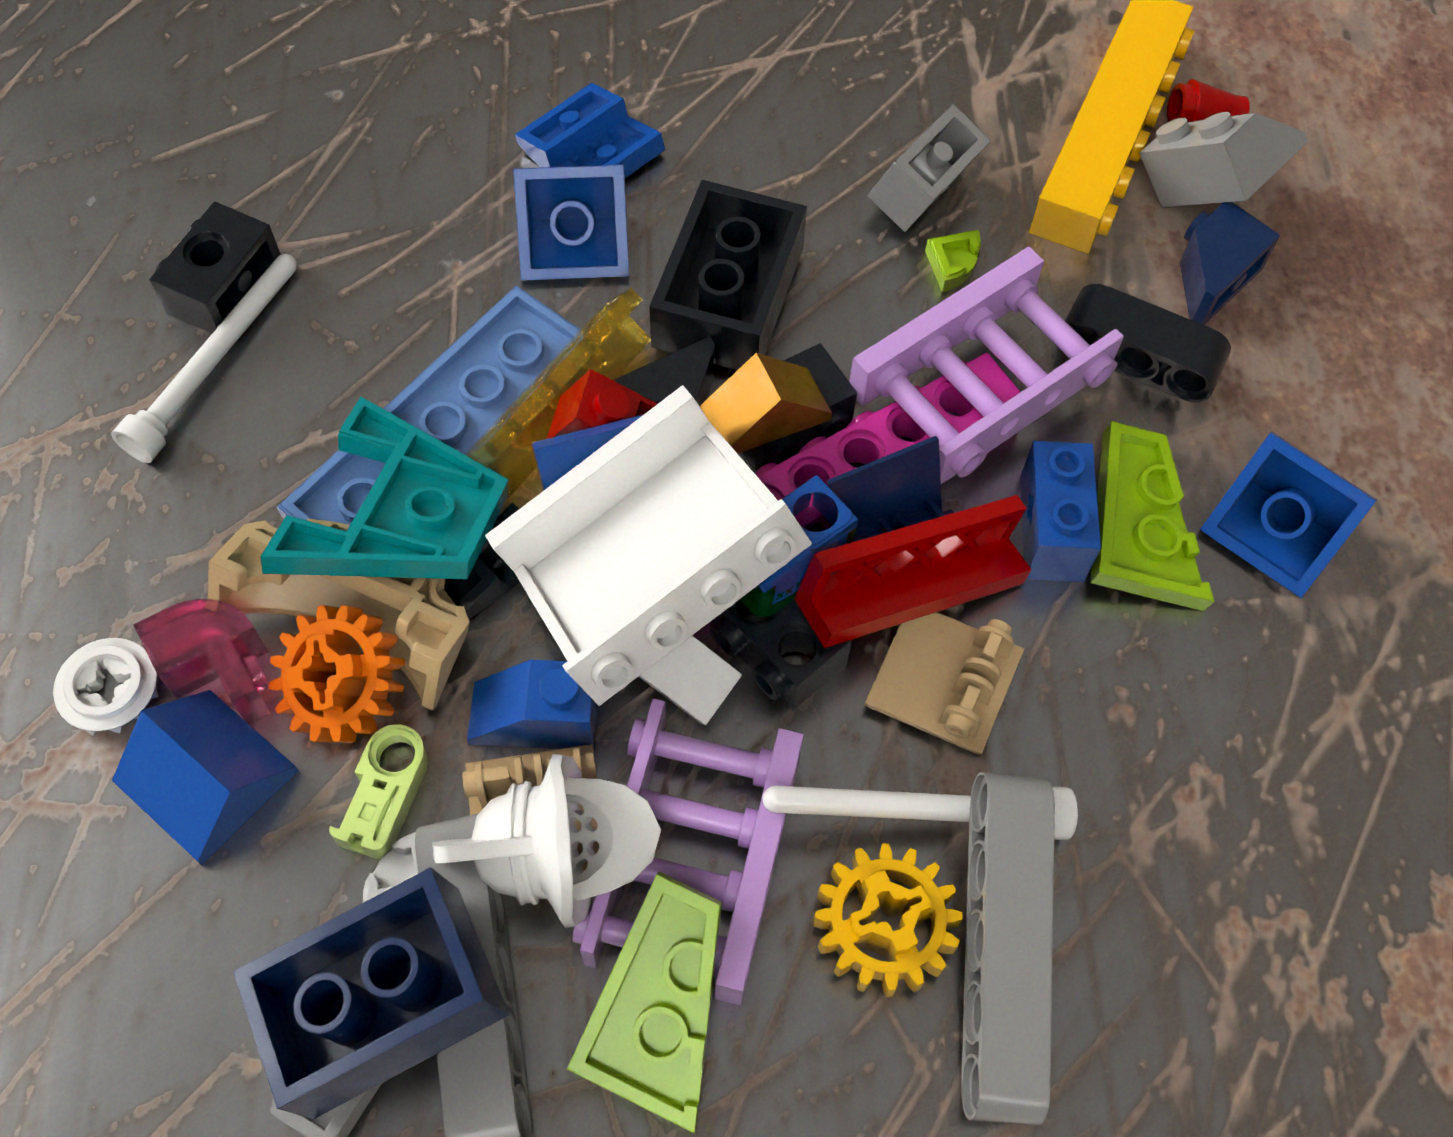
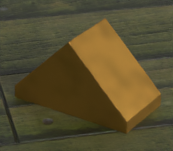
M755 353L700 405V408L711 424L737 454L832 419V412L808 368L759 353Z

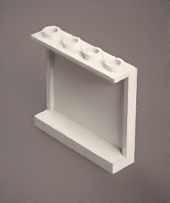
M683 385L485 535L493 550L514 571L565 656L567 662L562 665L563 668L598 706L625 688L639 675L680 646L685 640L812 544L782 499L778 501L711 424L693 396Z

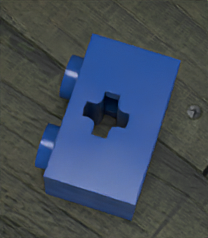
M1033 441L1020 476L1021 501L1027 508L1022 516L1024 560L1031 568V572L1026 579L1085 582L1101 550L1093 444Z

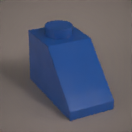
M528 660L474 682L467 742L468 745L563 749L593 744L594 750L598 705L565 671L562 665L567 661Z

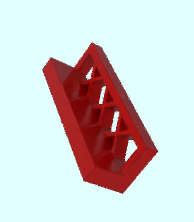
M1014 495L814 553L794 600L823 647L827 648L1022 585L1030 574L1031 568L1009 537L1027 508L1018 495Z

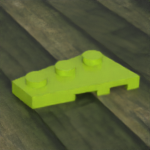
M1111 421L1102 432L1097 493L1101 550L1091 568L1090 583L1205 611L1215 601L1209 582H1202L1195 559L1200 550L1195 532H1187L1179 504L1184 498V494L1166 435Z
M658 872L567 1070L695 1133L700 1105L722 901L662 872Z

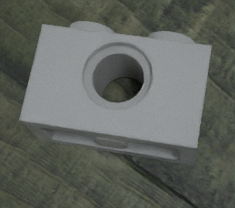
M952 104L890 166L867 196L906 232L963 173L991 140Z

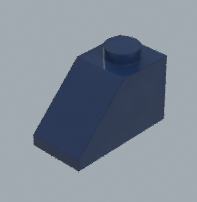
M1223 202L1210 215L1205 211L1200 213L1184 235V239L1189 241L1180 261V268L1189 319L1203 325L1263 270L1280 237V234L1233 202Z

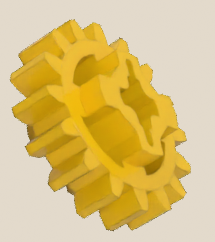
M882 843L878 857L875 860H870L868 854L862 848H858L855 850L852 858V870L839 862L833 865L831 877L838 887L830 884H821L817 899L822 904L830 907L815 911L813 917L814 927L829 930V933L820 939L818 945L820 954L837 951L840 957L835 966L834 973L840 977L851 968L858 972L857 990L861 992L868 988L872 979L881 980L885 997H892L894 995L898 981L901 979L905 980L907 986L913 992L919 991L924 984L922 969L938 978L947 966L938 952L953 955L959 945L960 940L946 931L957 928L963 919L962 912L946 909L945 906L952 900L956 889L954 885L937 887L933 882L940 869L936 862L928 865L923 870L915 866L917 850L910 848L901 861L893 859L889 843ZM889 879L902 882L911 887L912 889H908L893 882H890ZM857 888L859 892L857 898L862 909L850 914L849 919L843 921V904L848 895ZM882 908L887 917L895 915L901 917L895 931L892 930L888 922L875 923L874 918L878 909ZM930 918L931 932L929 941L919 952L916 947L918 939L913 930L915 927L922 925L924 920ZM865 948L884 956L886 961L874 959L860 950Z

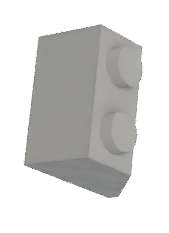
M1221 112L1205 120L1188 122L1186 118H1178L1164 124L1156 131L1157 137L1139 154L1162 207L1235 202L1249 199L1308 142L1304 131L1258 113L1231 116L1229 112Z

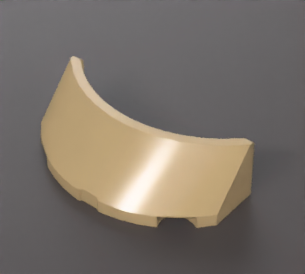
M307 519V521L347 531L350 526L349 524L327 520ZM266 520L243 524L209 560L207 611L218 617L242 613H271L296 617L303 614L316 617L317 608L320 605L340 608L341 605L363 609V614L380 617L383 619V623L379 632L396 634L398 638L394 647L389 650L390 657L405 659V666L401 667L400 670L415 688L422 702L421 706L432 711L436 708L466 638L470 624L464 606H456L444 590L445 579L262 574L260 556L277 531V528L271 526Z

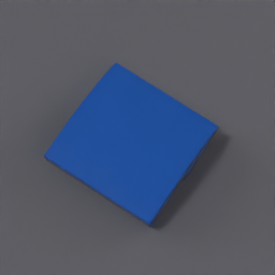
M590 83L515 134L517 144L539 167L624 165L625 178L665 151L661 132L628 116L624 98L594 83Z

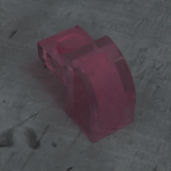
M212 599L188 600L170 606L133 624L157 675L176 699L220 678L231 702L249 725L271 714L261 692L269 689V680L257 660L269 653L250 620L234 606Z

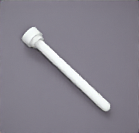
M281 254L275 259L147 411L139 410L135 415L128 414L111 433L113 440L122 450L139 461L145 463L153 461L166 445L164 437L168 433L166 427L168 422L297 269V261L292 255Z
M771 786L765 790L762 802L764 807L773 813L969 822L971 796ZM1053 787L1055 802L1054 839L1069 840L1075 832L1078 819L1076 797L1074 792L1068 787Z

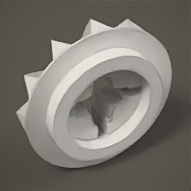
M122 638L96 640L75 651L61 666L53 688L55 706L60 715L71 726L82 729L92 736L97 731L107 730L120 734L123 725L133 719H138L141 710L145 709L150 700L158 698L156 682L160 672L152 657L139 644ZM104 669H107L118 683H124L114 688L115 697L112 698L111 704H108L99 693H94L101 690L104 686L103 679L106 678Z

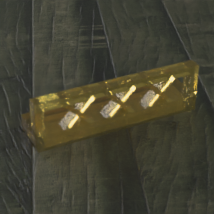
M631 287L605 303L465 454L509 479L508 497L536 469L537 462L532 442L547 439L560 396L590 369L612 380L617 379L651 341V338L629 316L643 300Z

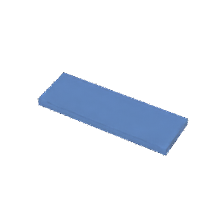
M516 285L383 409L486 466L600 354V345L596 339ZM338 450L277 506L282 518L289 515L304 520H327L350 525L386 463Z

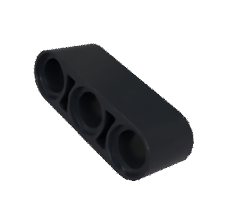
M1102 284L1084 286L1065 319V322L1089 345L1117 329L1124 337L1114 359L1117 362V367L1114 371L1189 402H1201L1207 400L1212 395L1231 352L1229 340L1215 329Z

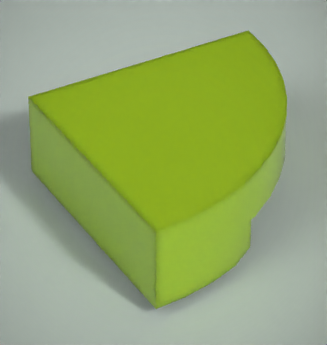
M978 229L927 240L925 252L942 293L963 284L975 270L981 247Z

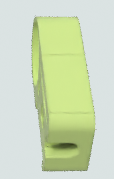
M401 724L388 725L379 729L369 739L355 769V774L360 783L339 829L332 826L329 827V832L339 847L381 860L393 848L392 845L399 836L428 768V753L421 737L414 729ZM407 743L415 749L412 763L404 770L389 772L380 767L381 754L391 744Z

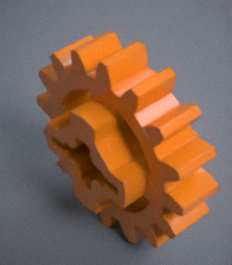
M320 605L317 608L316 617L303 614L297 616L296 621L300 632L298 634L282 632L279 638L283 645L287 647V651L284 656L276 655L270 658L272 665L281 668V677L269 682V689L283 691L285 697L275 707L277 714L294 715L289 729L293 732L310 733V741L352 743L356 742L357 733L374 734L377 732V724L373 716H392L395 710L386 700L389 692L399 693L403 692L404 689L403 684L392 680V672L405 666V659L390 657L389 650L398 641L396 634L379 632L383 619L378 616L363 614V609L346 605H341L340 608Z

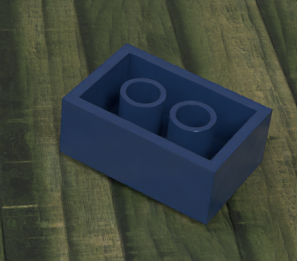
M431 867L233 971L277 1109L311 1119L327 1113L510 1015L459 889Z

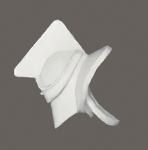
M553 754L541 785L532 787L531 782L527 781L520 785L513 783L506 794L492 799L477 815L472 838L432 842L433 859L435 863L474 860L480 879L497 893L515 896L520 905L525 903L536 905L539 903V899H548L564 927L570 928L586 919L591 897L611 892L632 882L653 861L661 828L647 799L624 784L602 779L582 778V773L574 758ZM578 803L583 806L584 812L580 810ZM592 818L597 822L596 830L592 828ZM576 820L581 822L580 831L576 828ZM595 841H597L599 844V850L597 854H595L593 850V844ZM579 842L583 845V851L581 854H579V852L577 851V846ZM588 861L587 869L584 871V862Z

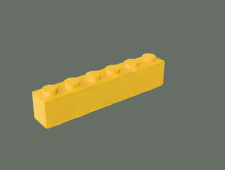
M1175 0L1130 1L1040 194L1029 230L1030 234L1089 254L1097 234L1105 237L1108 236L1119 206L1111 204L1113 197L1124 199L1135 172L1134 168L1127 166L1129 160L1136 163L1140 162L1141 156L1139 152L1146 147L1151 134L1144 131L1143 128L1145 125L1155 127L1166 97L1158 95L1159 91L1170 92L1181 63L1175 62L1173 59L1175 57L1184 60L1195 30L1187 28L1194 6Z

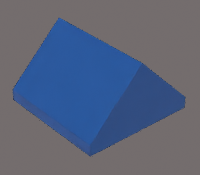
M624 165L513 169L521 280L629 276Z
M1270 432L1200 530L1302 598L1377 499L1274 432Z
M207 690L141 710L112 781L202 866L299 770L215 693Z

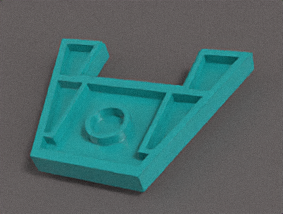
M360 396L339 430L338 449L339 451L386 464L347 531L286 515L260 556L262 574L468 579L487 540L485 535L492 530L508 497L509 479Z

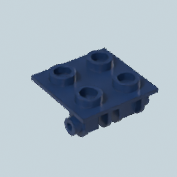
M937 436L826 480L827 486L858 519L853 542L954 513L951 509L942 511L939 439Z

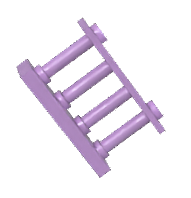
M1029 246L853 358L849 382L857 392L856 400L862 407L880 395L883 397L891 396L930 438L933 436L938 437L941 484L956 474L960 478L969 475L983 462L988 452L1085 386L1089 385L1091 388L1098 387L1110 377L1117 367V362L1114 359L1124 336L1117 329H1114L1092 345H1089L1037 295V283L1044 260ZM1011 310L1014 313L1021 311L1069 360L1047 374L995 323V320ZM968 338L971 340L979 339L1027 388L1003 403L952 351V348ZM925 366L927 368L935 367L983 418L959 433L907 378Z
M652 698L647 719L636 718L632 727L627 754L635 757L627 787L648 800L656 820L738 839L737 846L749 850L744 871L731 870L729 876L653 858V861L633 881L651 885L656 874L662 872L722 901V910L733 912L727 937L718 935L714 978H717L715 999L741 1006L787 814L768 811L763 805L762 797L765 790L771 786L794 785L804 734L778 728L773 750L761 747L760 753L734 748L665 731V701ZM657 756L753 778L754 786L764 788L759 810L746 807L744 814L649 791L648 788ZM620 887L611 892L595 896L593 904L590 903L586 919L574 926L572 940L575 943L581 944L580 953L583 964L586 967L598 968L604 943L623 947L634 924V921L612 916Z

